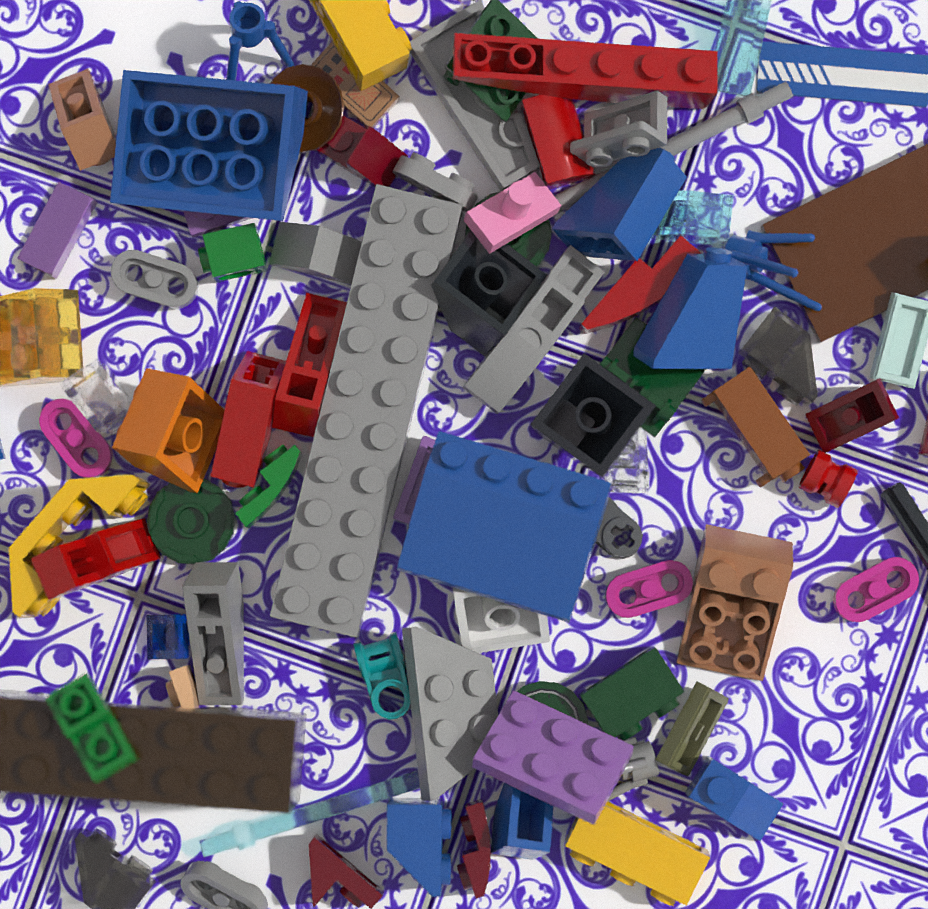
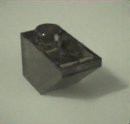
M774 307L738 351L745 358L742 361V365L746 369L751 367L760 379L767 375L780 385L776 391L791 404L798 406L802 402L808 406L818 397L810 333L778 308Z
M86 828L75 838L84 903L91 909H137L157 882V880L150 876L153 869L134 855H131L129 859L124 857L114 849L117 842L97 828L93 833Z

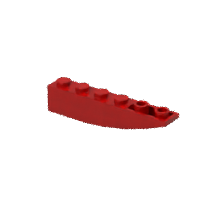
M464 33L454 34L453 79L538 95L606 103H619L658 90L667 97V107L705 109L717 95L718 51Z

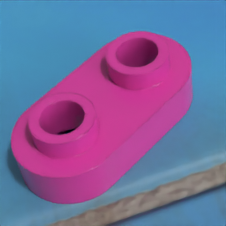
M55 399L45 405L39 417L40 428L70 469L77 475L85 478L103 475L111 466L113 459L112 449L82 408L68 399ZM62 414H68L71 417V425L65 430H60L57 426V419ZM94 448L98 452V459L94 464L88 465L83 459L84 452L87 449Z
M901 557L887 558L840 583L833 596L834 608L847 621L863 622L910 598L918 588V571L907 559ZM891 571H896L901 576V583L896 588L890 587L887 583V575ZM854 591L860 593L863 599L861 606L856 609L848 604V596Z
M667 560L616 576L609 582L605 592L606 603L614 614L625 618L636 617L684 601L692 590V575L684 564L674 560ZM666 574H672L677 579V586L673 591H666L661 585V580ZM624 587H630L635 592V600L631 604H624L619 599V592Z

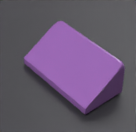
M58 182L17 259L57 279L95 209L97 201L78 190Z

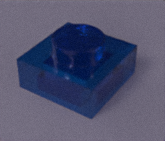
M186 614L146 615L147 659H189L190 638Z

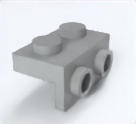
M657 90L585 113L584 138L571 142L570 152L585 161L589 166L601 168L611 165L613 161L630 156H643L648 154L649 150L666 146L667 97Z

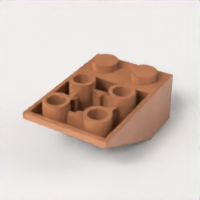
M708 524L705 525L693 577V586L689 596L677 664L763 681L794 566L793 542Z

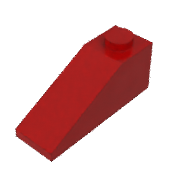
M306 293L275 397L272 428L314 438L347 302Z

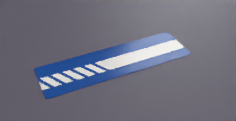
M762 41L760 44L757 92L763 93L786 81L793 96L927 107L928 55Z

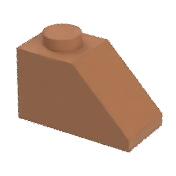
M89 68L48 84L61 131L80 171L91 166L103 165L111 158H114L116 136Z

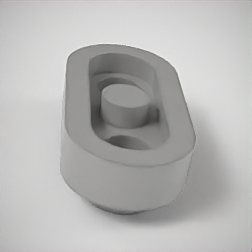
M413 152L410 158L400 156L392 171L397 177L437 199L463 205L464 212L473 208L478 196L472 192L474 184L471 181L455 173H451L448 178L434 171L433 169L436 164L420 154Z
M139 250L124 251L114 259L111 266L112 280L122 292L169 308L179 309L188 306L194 301L198 293L197 278L187 266ZM139 266L142 268L143 274L138 281H130L128 279L127 273L131 267ZM176 279L182 280L184 282V290L177 295L171 294L169 291L170 283Z
M196 861L191 863L181 879V888L185 895L207 909L268 908V901L258 886L243 881L221 869L213 862Z

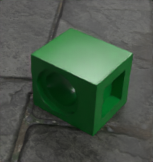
M255 223L203 234L205 247L198 248L204 274L211 272L212 278L216 283L268 271L258 228Z

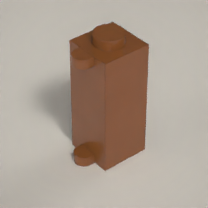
M748 367L701 399L705 407L715 402L764 474L755 480L760 488L778 476L784 483L805 469L801 461L810 455L751 367Z

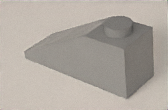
M238 562L195 563L183 583L182 589L199 705H242L244 701V601Z

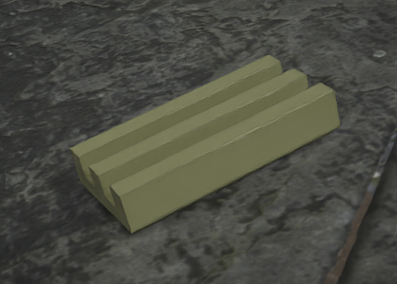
M696 681L655 760L688 777L729 698Z

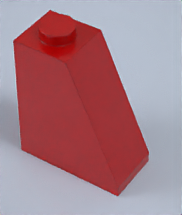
M250 351L246 352L231 378L211 477L222 479L224 484L235 488L255 486L261 474L260 471L263 468V459L266 456L273 429L274 402L286 360Z

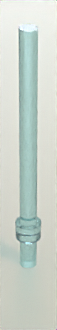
M418 770L292 810L289 814L283 813L252 824L249 820L234 824L230 831L199 840L202 854L204 857L235 847H238L239 851L256 846L257 840L419 789Z

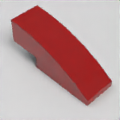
M680 235L653 268L639 258L585 318L579 329L584 334L610 328L634 318L660 303L687 253H702Z
M145 518L97 531L82 539L57 545L31 558V561L48 600L155 562L161 559L156 545L152 542Z

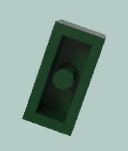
M652 646L581 692L579 696L603 732L625 741L643 729L640 721L650 714L655 713L660 718L679 706L680 702L677 697L683 694L684 690L657 648Z

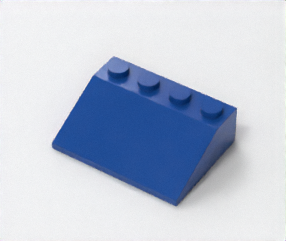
M123 70L110 203L283 221L304 134L308 91L288 85Z
M439 431L423 475L397 570L570 623L608 504L611 482Z

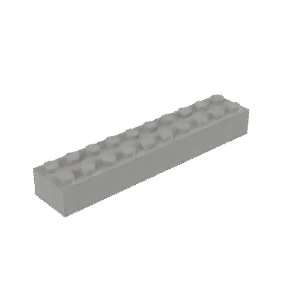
M376 184L270 617L356 638L360 635L440 308L431 284L452 257L463 213V205Z

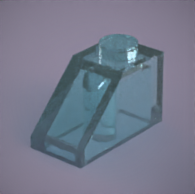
M690 190L679 191L651 238L676 241L681 235L689 243L724 247L729 240L734 195Z

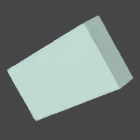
M891 292L870 378L876 380L880 378L884 382L915 389L928 340V301Z

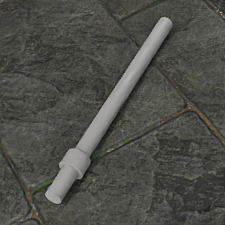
M785 81L757 96L751 93L737 100V106L668 139L667 145L659 148H663L675 156L744 121L746 124H749L764 117V111L792 98V91ZM611 168L554 195L562 205L558 213L573 206Z

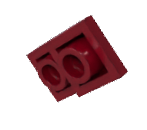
M482 799L465 804L467 815L460 817L467 842L476 840L478 847L462 851L464 863L456 865L464 891L472 888L476 899L485 895L490 871V835Z

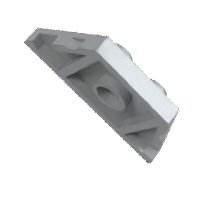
M419 627L402 628L421 800H436L475 769L472 767L473 758L498 717L492 659Z

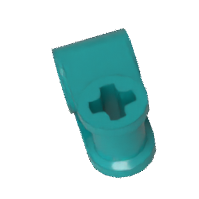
M397 632L390 633L387 639L363 645L361 642L354 643L363 681L366 682L371 704L375 712L381 717L390 720L405 716L410 710L411 704L408 678L405 671L407 668ZM385 653H390L389 656L372 661L370 660L371 657H375ZM388 687H397L404 694V704L396 712H387L380 704V695Z

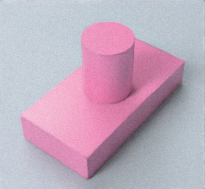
M534 172L467 211L463 220L490 254L556 215L562 205L537 173Z

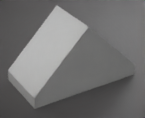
M279 222L269 264L352 285L362 241L319 225Z

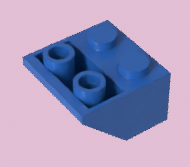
M389 798L387 803V851L432 897H441L442 885H450L451 853H442V839H451V809L443 808V798H437L436 800Z

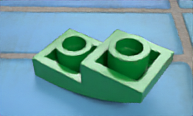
M283 444L263 459L267 466L260 473L270 486L263 490L259 485L239 500L242 508L235 514L245 527L250 528L274 506L290 484L303 455L296 445L287 449Z
M85 673L45 696L65 736L72 740L94 782L99 783L138 760L128 739L89 674Z

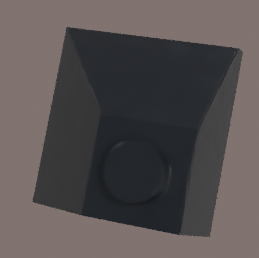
M470 230L431 286L449 329L483 356H486L508 333L547 274L508 244L489 254Z
M584 353L530 425L538 435L568 457L603 478L656 408V405Z

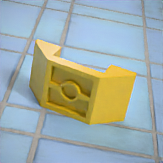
M135 475L68 479L9 547L13 613L19 618H34L39 614L44 617L58 603L61 596L48 600L31 558L57 545H61L64 540L60 537V534L71 523L76 527L85 519L93 508L88 503L91 499L109 515L122 518L124 514L128 513L132 516L148 499L149 496L144 491L150 484Z

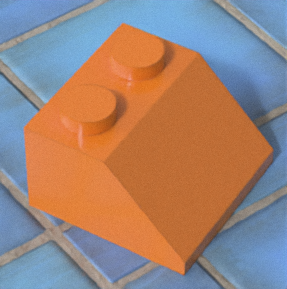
M146 368L140 384L134 391L133 400L124 421L117 430L112 448L134 467L184 490L198 494L217 448L224 409L189 376Z

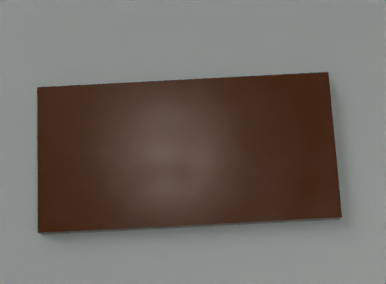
M928 144L762 224L761 229L763 233L813 234L815 236L813 242L769 243L779 264L798 270L797 277L785 275L791 289L821 304L822 309L818 312L799 304L819 344L887 311L891 292L916 297L928 291Z

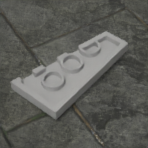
M478 0L411 40L412 50L409 52L499 190L503 191L514 182L520 181L536 172L540 167L522 114L519 113L516 107L507 122H503L462 82L458 86H454L443 77L446 72L444 65L453 54L454 34H467L484 10L482 0Z

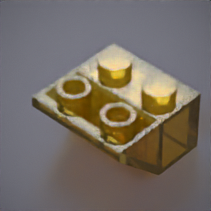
M33 288L0 296V387L58 383L84 378L78 290Z

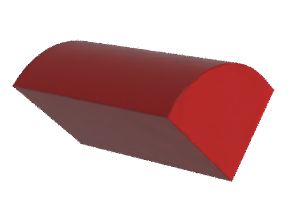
M537 95L523 99L521 110L540 164L539 169L543 182L548 189H554L595 176L594 167L589 166L585 161L570 152V143L584 138L573 99L547 95Z

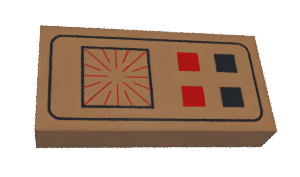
M333 41L310 65L320 67L333 76L342 91L344 108L367 128L369 126L374 128L400 100V96L383 81L360 91Z

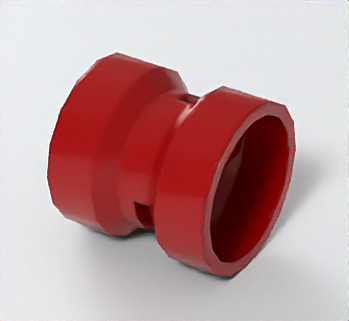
M818 449L808 464L798 488L809 494L817 492L824 496L826 503L839 508L848 495L858 470L847 464L838 465L834 463L830 455Z

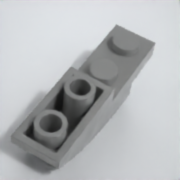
M571 245L567 247L548 272L546 278L508 333L484 357L462 388L493 412L499 414L585 303L586 297L605 272Z

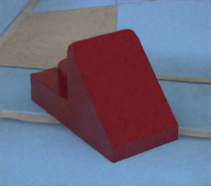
M344 115L341 126L333 139L320 149L314 150L376 187V184L390 187L396 178L392 171L400 156L408 157L406 153L374 128L369 126L366 129Z
M880 378L805 414L822 451L825 453L899 419Z
M318 834L312 838L308 846L313 907L317 905L332 885L338 881L343 885L339 892L349 902L358 908L364 903L372 909L383 896L384 890Z

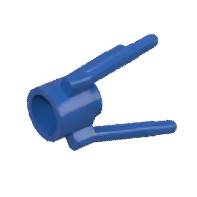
M240 1L235 2L229 16L232 36L229 38L230 52L226 80H236L239 52L242 46L246 48L255 47L265 37L269 38L286 67L294 66L290 54L276 33L275 23L273 21H265L264 12L258 5L242 3Z
M749 230L746 237L732 235L729 238L725 249L732 252L731 257L747 265V280L754 281L818 312L822 309L820 303L760 274L764 269L781 275L797 277V269L767 260L768 249L762 246V243L813 242L815 240L813 234L759 233Z

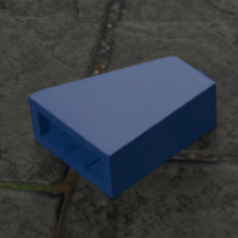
M663 148L649 150V153L643 156H630L620 159L555 222L552 230L567 247L571 245L585 257L638 261L687 177L675 163L674 156Z
M706 248L705 254L687 253L635 345L633 356L652 369H732L747 265L731 257V251L722 248Z

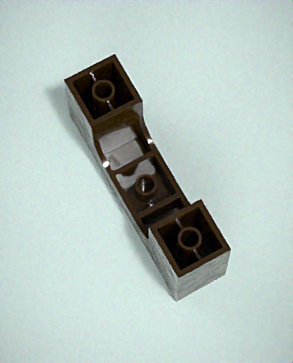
M0 689V792L289 814L300 802L307 713L223 706L213 709H190L107 703L138 760L96 783L91 779L72 740L65 736L46 697H43L44 693Z

